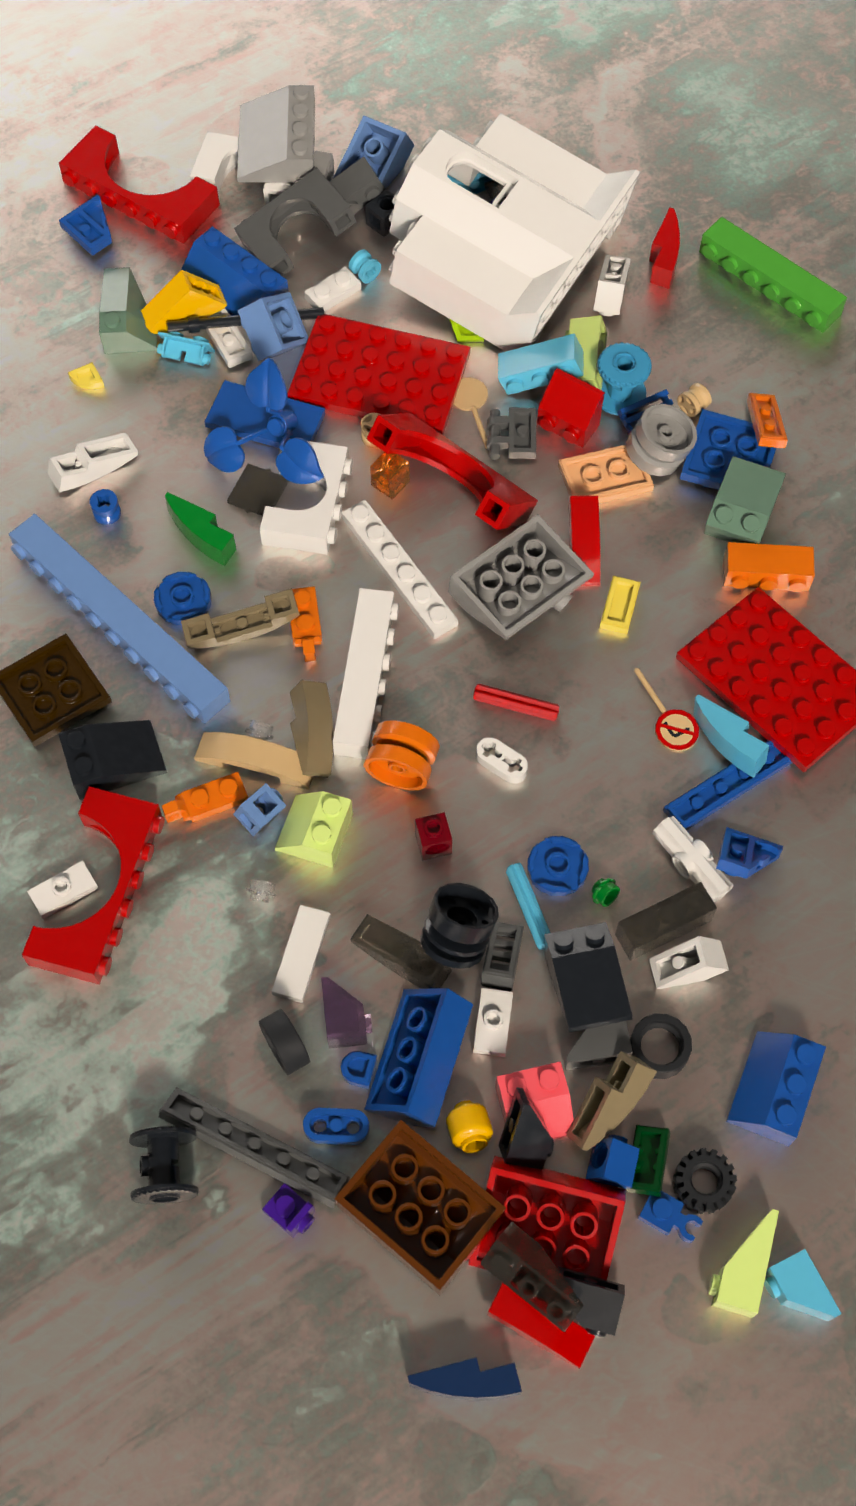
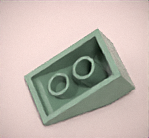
M733 456L707 519L704 534L727 542L760 544L786 473Z

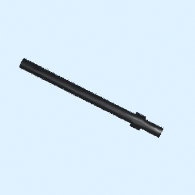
M323 307L297 310L301 320L316 319L317 316L324 315ZM239 315L210 318L191 316L187 317V320L166 321L167 332L188 331L189 333L200 332V329L242 325Z

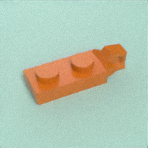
M315 586L292 589L300 614L291 621L293 643L295 648L303 647L305 662L316 661L314 645L321 644L322 634Z
M235 772L181 792L175 796V800L162 805V810L168 823L183 818L184 822L191 820L193 823L237 807L249 797L239 772Z

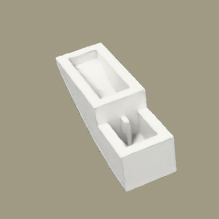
M127 433L76 444L75 452L50 457L47 473L60 493L85 485L111 473L138 456V450Z

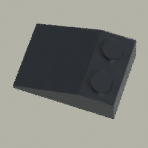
M150 720L87 724L58 733L71 780L80 800L84 799L89 786L111 791L167 773Z
M606 922L544 934L546 964L569 1032L632 1020V1012L615 945Z

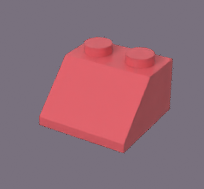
M561 1061L496 1077L495 1088L504 1123L506 1122L516 1088H523L545 1122L553 1140L567 1137L566 1135L574 1118L570 1093Z

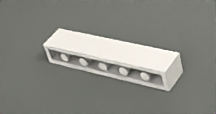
M359 589L333 737L334 755L366 759L370 747L373 746L375 722L381 723L383 705H378L379 697H385L387 679H383V673L390 669L391 654L387 653L388 645L393 646L395 638V628H391L392 620L397 621L399 613V603H394V592Z

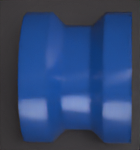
M108 489L98 490L90 497L89 503L94 519L98 523L110 525L118 521L121 516V509L117 496L113 491Z

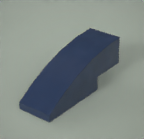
M477 1357L408 1376L410 1387L450 1399L472 1401L496 1400L521 1395L522 1393L515 1362L480 1372Z

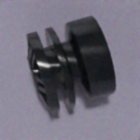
M450 883L440 887L434 895L429 915L420 934V943L425 953L434 961L447 967L462 969L471 968L478 964L484 956L489 943V937L498 920V906L486 892L472 885Z

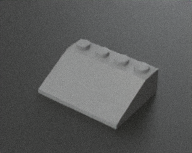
M288 85L240 105L237 182L296 183L304 175L314 170V85Z
M537 514L450 576L448 593L469 615L507 640L591 579L594 573Z

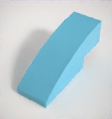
M698 694L695 697L693 715L699 727L710 743L727 760L754 778L767 761L769 745L748 734V721Z

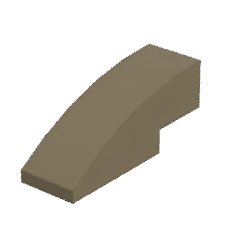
M301 680L289 693L296 716L290 723L302 774L328 778L331 775L333 759V718L327 684Z
M620 1051L607 1079L595 1077L566 1136L582 1150L588 1151L611 1133L633 1110L646 1092L657 1071L641 1059Z

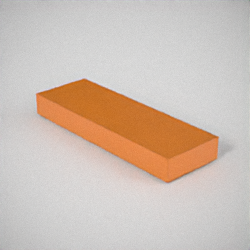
M749 393L747 405L758 446L786 448L788 439L775 395Z

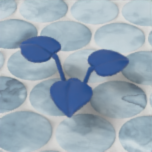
M271 357L267 358L250 372L245 386L250 401L256 407H265L267 413L275 415L269 418L266 428L240 440H237L236 433L231 427L220 426L215 428L206 437L204 443L205 457L217 469L226 473L235 472L243 466L245 461V453L240 445L268 432L277 437L284 435L279 445L282 453L276 458V466L280 474L286 480L296 484L317 482L323 479L324 475L320 469L316 453L306 440L296 437L289 439L293 435L292 431L298 425V420L292 411L283 410L287 403L286 385L274 360Z

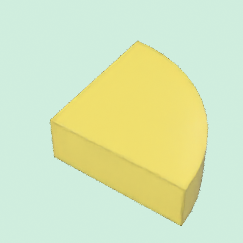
M93 362L68 372L70 380L81 388L100 389L104 387L103 380Z

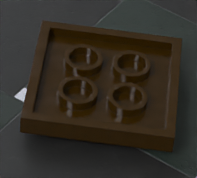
M66 633L0 670V696L34 747L112 703L109 694Z

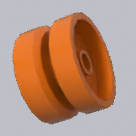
M394 720L379 723L372 740L373 746L370 747L363 765L366 772L383 784L397 789L411 791L425 788L432 772L430 765L436 760L440 748L438 740L428 731L407 722Z

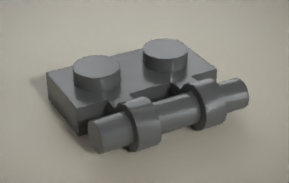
M509 407L508 416H500L499 409L490 410V417L487 419V429L490 431L489 438L487 439V450L489 451L490 459H499L502 449H508V458L536 459V408ZM508 429V436H500V431Z

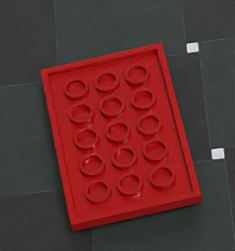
M320 315L316 318L288 390L287 398L363 418L369 413H379L381 415L411 413L443 435L470 356L471 347L332 315Z
M759 587L677 652V660L744 720L748 721L764 738L771 741L773 746L784 756L789 757L791 762L803 773L856 728V670Z

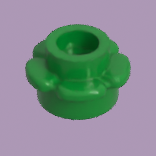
M601 878L593 885L591 890L593 902L607 907L616 900L620 893V888L616 885L615 879Z

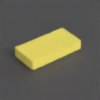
M613 575L599 628L628 634L641 582Z

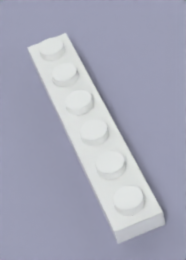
M365 499L341 512L344 522L433 639L458 626L456 616Z

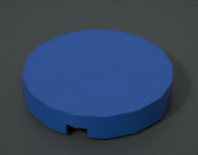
M176 572L166 576L159 587L157 585L154 591V604L158 614L166 622L182 625L181 621L207 614L211 607L212 596L209 586L203 578L201 579L191 572Z
M550 836L532 848L527 861L528 875L532 884L541 892L550 896H567L576 892L584 884L589 871L588 857L575 840L564 836Z

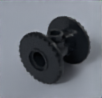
M162 1126L139 1130L130 1135L129 1143L131 1145L148 1149L147 1156H140V1177H147L149 1186L133 1190L130 1193L133 1202L141 1204H169L187 1201L198 1196L199 1188L197 1186L180 1184L179 1167L172 1165L179 1161V1146L196 1140L197 1135L193 1129L180 1126Z

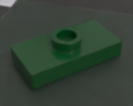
M636 1125L633 1146L640 1150L632 1188L626 1189L627 1192L661 1197L670 1140V1130L668 1128Z

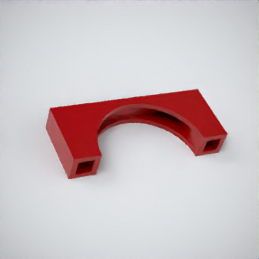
M96 125L59 162L63 182L68 186L83 191L89 197L99 195L101 201L108 207L115 208L125 213L128 217L135 218L147 227L156 229L168 238L175 239L183 244L220 206L217 186L197 176L187 185L164 194L144 195L123 189L109 176L111 166L119 155L116 135Z
M411 413L378 415L366 438L387 454H398L417 459L445 472L462 483L480 502L475 515L496 530L525 524L538 502L536 498Z
M89 786L78 814L84 826L105 835L118 849L121 871L117 887L108 902L97 913L82 922L61 928L33 926L22 952V957L29 966L100 985L103 975L107 976L112 964L110 955L113 947H117L120 944L123 934L122 923L124 918H128L132 912L133 900L131 899L135 889L139 890L144 879L143 867L145 862H149L153 856L154 844L152 843L155 835L161 833L165 819L158 804Z

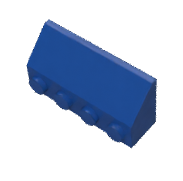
M213 226L193 242L181 269L218 284L227 303L225 309L231 316L239 315L237 310L261 298L289 292L287 279Z
M448 988L404 989L364 1110L396 1121L402 1120L412 1126L435 1127L473 1004Z

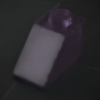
M321 977L329 1049L367 1045L366 1034L373 1033L371 1014L364 1015L363 1004L329 977Z

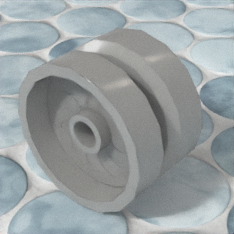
M667 404L652 405L643 412L638 423L629 433L626 440V450L631 461L642 471L655 476L671 475L680 467L685 457L694 448L697 441V430L692 420L682 410Z

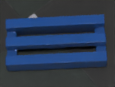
M667 389L626 406L617 412L628 435L633 429L630 423L639 420L644 411L628 418L626 414L660 399L663 402L660 404L673 405L672 399H669L667 396L669 394Z

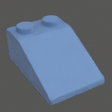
M363 115L333 178L362 157H365L386 189L404 168L414 144L406 132Z

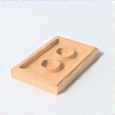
M626 444L558 460V467L569 496L598 495L600 504L650 492L654 489L650 474L639 469L631 461L626 450Z

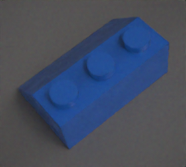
M757 1031L726 1122L789 1147L798 1136L826 1046L795 1034Z

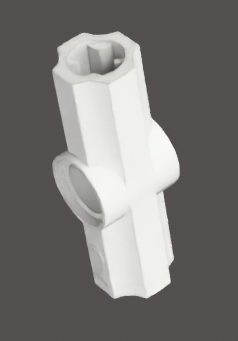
M674 816L666 818L653 830L652 834L672 856V863L679 874L685 879L690 878L711 903L717 902L732 889L733 884L721 870L716 869L717 865L713 862V855L709 848L701 840H694Z

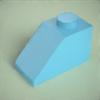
M806 1249L767 1269L764 1285L769 1295L773 1299L777 1298L780 1305L825 1321H830L842 1314Z

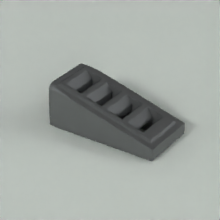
M496 922L494 930L489 937L482 970V986L505 991L513 990L524 926ZM497 935L515 938V941L497 939ZM495 948H500V949L511 950L512 953H511V952H506V951L494 950V949H495ZM492 960L510 963V965L492 962Z

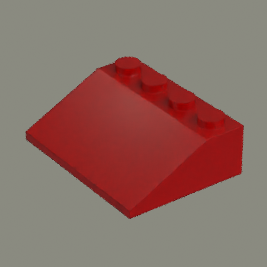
M494 1155L486 1191L505 1206L506 1209L471 1255L468 1265L557 1289L558 1287L555 1283L557 1266L607 1280L626 1202V1189L545 1168L536 1169L505 1164L502 1157Z

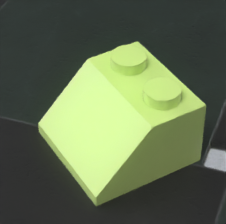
M324 791L295 795L275 851L333 868L353 816L352 800Z

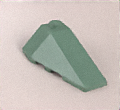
M130 267L104 269L99 309V335L104 354L157 351V334L151 333L145 326L141 310L147 304Z

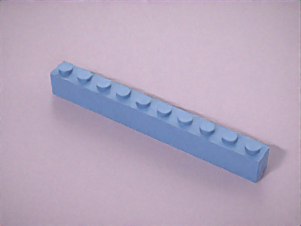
M35 513L9 533L13 544L11 546L13 553L20 560L25 558L37 576L41 577L43 575L48 579L49 586L57 594L62 592L67 597L66 600L75 611L81 610L86 614L85 618L95 629L100 627L105 632L104 635L113 646L119 645L123 648V652L129 661L133 664L138 662L152 682L158 681L161 683L164 692L172 700L178 699L183 704L185 712L191 718L195 719L197 717L205 724L231 702L228 688Z

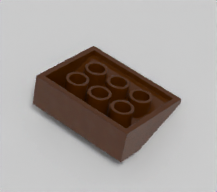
M402 1120L396 1124L334 1198L336 1206L439 1296L463 1268L506 1209L505 1206Z

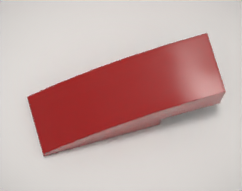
M669 207L654 238L649 262L654 263L650 283L670 289L674 278L680 248L678 218L675 209Z
M598 495L570 496L568 507L569 548L594 573V576L581 586H600Z
M506 1280L503 1281L487 1313V1316L518 1332L517 1335L580 1369L595 1338L594 1335L588 1333L586 1329Z

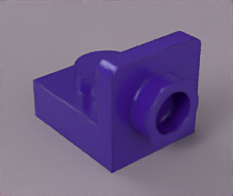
M285 1183L262 1208V1211L292 1238L298 1232L304 1234L315 1220V1217L312 1216L315 1213L314 1206L309 1201L306 1202Z

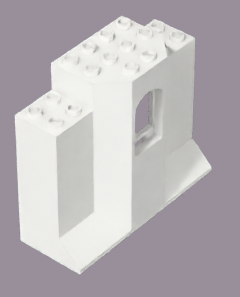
M502 113L498 115L495 121H489L484 130L483 137H477L473 144L449 130L439 129L433 138L429 137L426 140L421 154H415L412 158L407 177L401 189L396 192L392 200L394 209L389 217V221H391L389 233L400 240L392 252L395 257L389 268L391 272L389 284L505 352L536 344L543 327L605 238L610 239L620 225L640 171L635 169L606 174ZM480 172L503 185L504 188L493 203L490 204L452 182L447 177V174L469 187Z

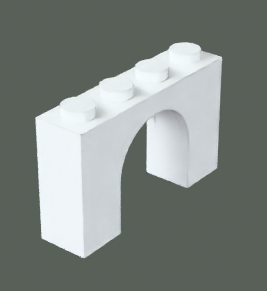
M207 131L190 173L191 181L197 176L217 186L219 194L226 175L238 167L239 137ZM265 183L263 188L265 204H268L295 183Z
M307 441L314 449L320 469L324 475L323 479L314 483L324 489L326 492L325 496L317 505L305 510L265 506L260 525L262 545L328 555L330 544H335L337 528L334 527L335 521L341 520L342 504H340V500L345 498L347 494L348 482L345 481L346 475H351L353 459L348 456V447Z

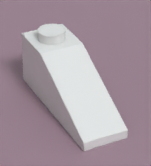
M606 254L598 280L593 311H597L603 316L620 314L631 258Z

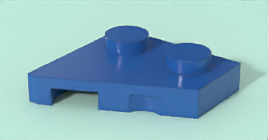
M96 195L59 219L61 228L92 256L112 243L99 195Z
M726 827L716 869L730 876H739L747 879L780 857L783 846Z

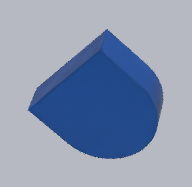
M362 1051L348 1053L341 1063V1072L344 1080L351 1085L369 1089L377 1055Z

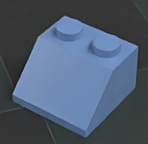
M290 292L261 298L237 310L241 318V325L246 330L251 342L252 351L258 361L270 357L273 358L303 346L308 342L309 337Z

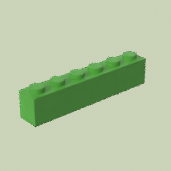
M720 217L703 233L699 249L701 254L744 281L747 285L752 286L767 298L775 301L790 313L795 314L810 326L824 333L842 315L847 300L845 295L725 218Z

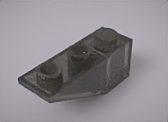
M513 1222L496 1239L480 1263L563 1332L567 1330L584 1306L540 1243Z

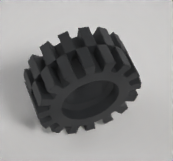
M700 1148L697 1152L695 1150L690 1151L687 1156L681 1159L673 1175L672 1182H675L673 1190L674 1193H678V1200L687 1204L686 1209L690 1211L692 1209L697 1210V1214H703L704 1212L711 1214L718 1209H722L732 1198L737 1187L735 1186L737 1176L733 1175L732 1171L735 1168L732 1163L728 1165L726 1162L728 1158L724 1154L722 1157L718 1156V1151L714 1149L710 1152L706 1151V1148ZM698 1169L710 1170L717 1179L715 1191L709 1194L697 1191L692 1184L693 1173Z

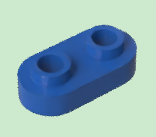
M314 1108L306 1114L303 1120V1129L306 1137L318 1144L358 1145L366 1140L370 1131L367 1116L362 1111L356 1109ZM318 1122L326 1124V1129L323 1132L314 1130V1126ZM350 1124H357L359 1131L351 1134L347 1131V1128Z

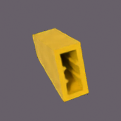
M180 270L141 312L145 320V326L151 333H168L166 321L187 320V317L191 316L207 318L224 309L227 303L218 284Z

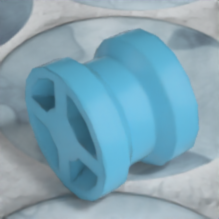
M363 249L352 256L349 262V269L353 274H358V278L367 284L379 275L381 264L377 259H372V255Z

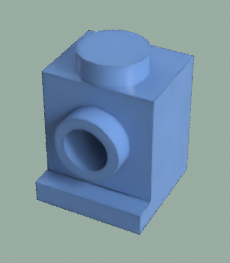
M265 783L244 801L233 815L254 836L287 805L283 802L281 794ZM258 807H261L263 809L264 814L259 810Z

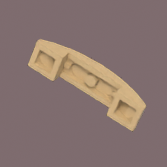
M204 732L194 757L195 761L222 768L224 764H229L280 778L281 783L308 790L313 776L302 774L297 751L245 735Z

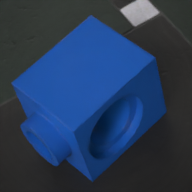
M608 1135V1138L603 1139L592 1147L586 1179L622 1189L632 1188L640 1149L627 1144L628 1139L625 1137Z

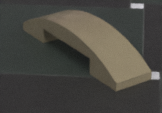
M292 588L264 596L265 603L215 618H210L209 613L181 621L187 647L210 648L229 645L258 637L287 624L300 615Z

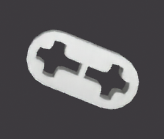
M493 737L484 738L478 743L476 759L479 764L509 783L516 784L525 779L528 770V763L525 757ZM491 748L495 749L494 755L490 754L488 757L484 756L485 750L489 751ZM515 764L519 765V771L509 772V765L512 767Z

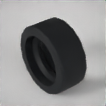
M282 1009L259 1021L260 1029L271 1051L287 1075L292 1074L311 1062L301 1038Z
M654 1013L644 1017L635 1025L630 1037L633 1051L632 1056L641 1059L657 1071L653 1079H667L677 1075L685 1067L692 1051V1038L687 1027L678 1018L668 1014ZM662 1028L671 1032L676 1037L679 1043V1052L672 1062L660 1065L649 1061L644 1056L641 1050V1040L649 1030Z

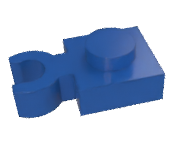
M661 1191V1197L649 1196L638 1217L639 1220L667 1236L672 1228L676 1229L679 1237L688 1243H692L695 1237L686 1231V1224L692 1223L700 1227L703 1223L702 1219L697 1215H684L680 1213L684 1203Z

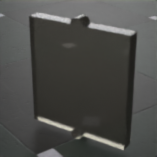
M248 463L229 495L227 503L245 509L246 513L253 512L263 516L265 506H276L289 481L282 475L271 472L270 468L265 470Z

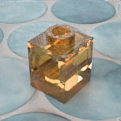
M384 452L370 466L371 486L392 500L410 482V463L397 454H387Z

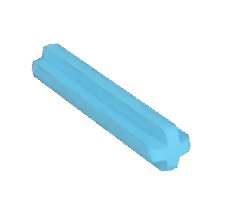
M512 864L507 867L506 874L537 948L545 950L544 934L551 932L522 864Z

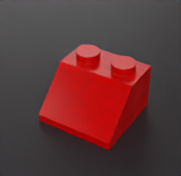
M557 368L538 407L537 424L544 430L551 431L563 437L567 442L583 448L600 425L605 392Z

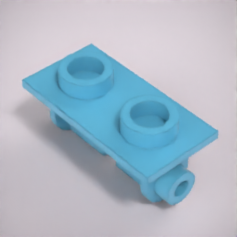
M158 332V335L163 339V344H158L157 353L161 354L163 358L180 361L182 352H186L185 362L200 366L209 365L211 355L208 352L215 353V349L208 343L209 340L206 338L193 336V339L183 337L184 335L179 332Z

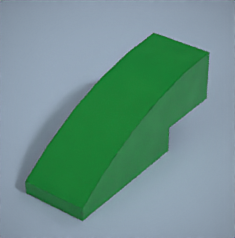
M167 492L165 500L168 512L182 534L210 559L225 566L236 551L234 534L218 527L215 514Z

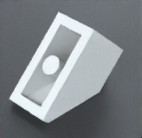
M697 936L649 958L657 989L705 981L729 970L721 940Z

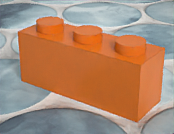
M728 542L723 557L724 586H731L737 589L759 587L763 590L809 591L815 577L814 547Z

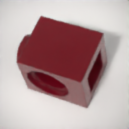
M445 812L415 819V836L422 861L452 854V836Z

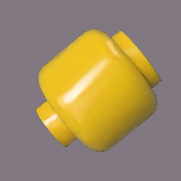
M464 1100L457 1103L454 1109L447 1115L446 1124L454 1147L466 1153H475L483 1150L488 1145L493 1135V1128L485 1106L473 1103L470 1100Z

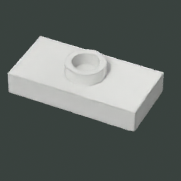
M82 860L27 892L44 920L99 888Z
M487 988L481 989L473 1053L505 1057L513 992Z

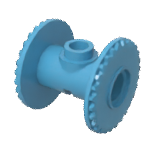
M621 342L606 347L599 355L597 362L598 372L603 379L602 391L605 392L602 410L611 415L618 416L617 412L620 409L646 398L644 382L650 376L652 363L648 353L634 344ZM637 409V410H635V411H633V412H631V413H628V414H626V415L633 414L634 412L638 411L639 409Z

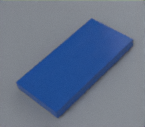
M224 380L204 422L206 428L213 430L220 426L231 427L235 431L236 436L244 438L266 428L269 418L275 414L267 413L265 407H256L247 395L246 386ZM287 398V403L283 410L292 411L298 420V425L292 431L293 435L289 438L296 437L313 442L325 417V408ZM268 432L252 441L279 448L284 435L277 437Z

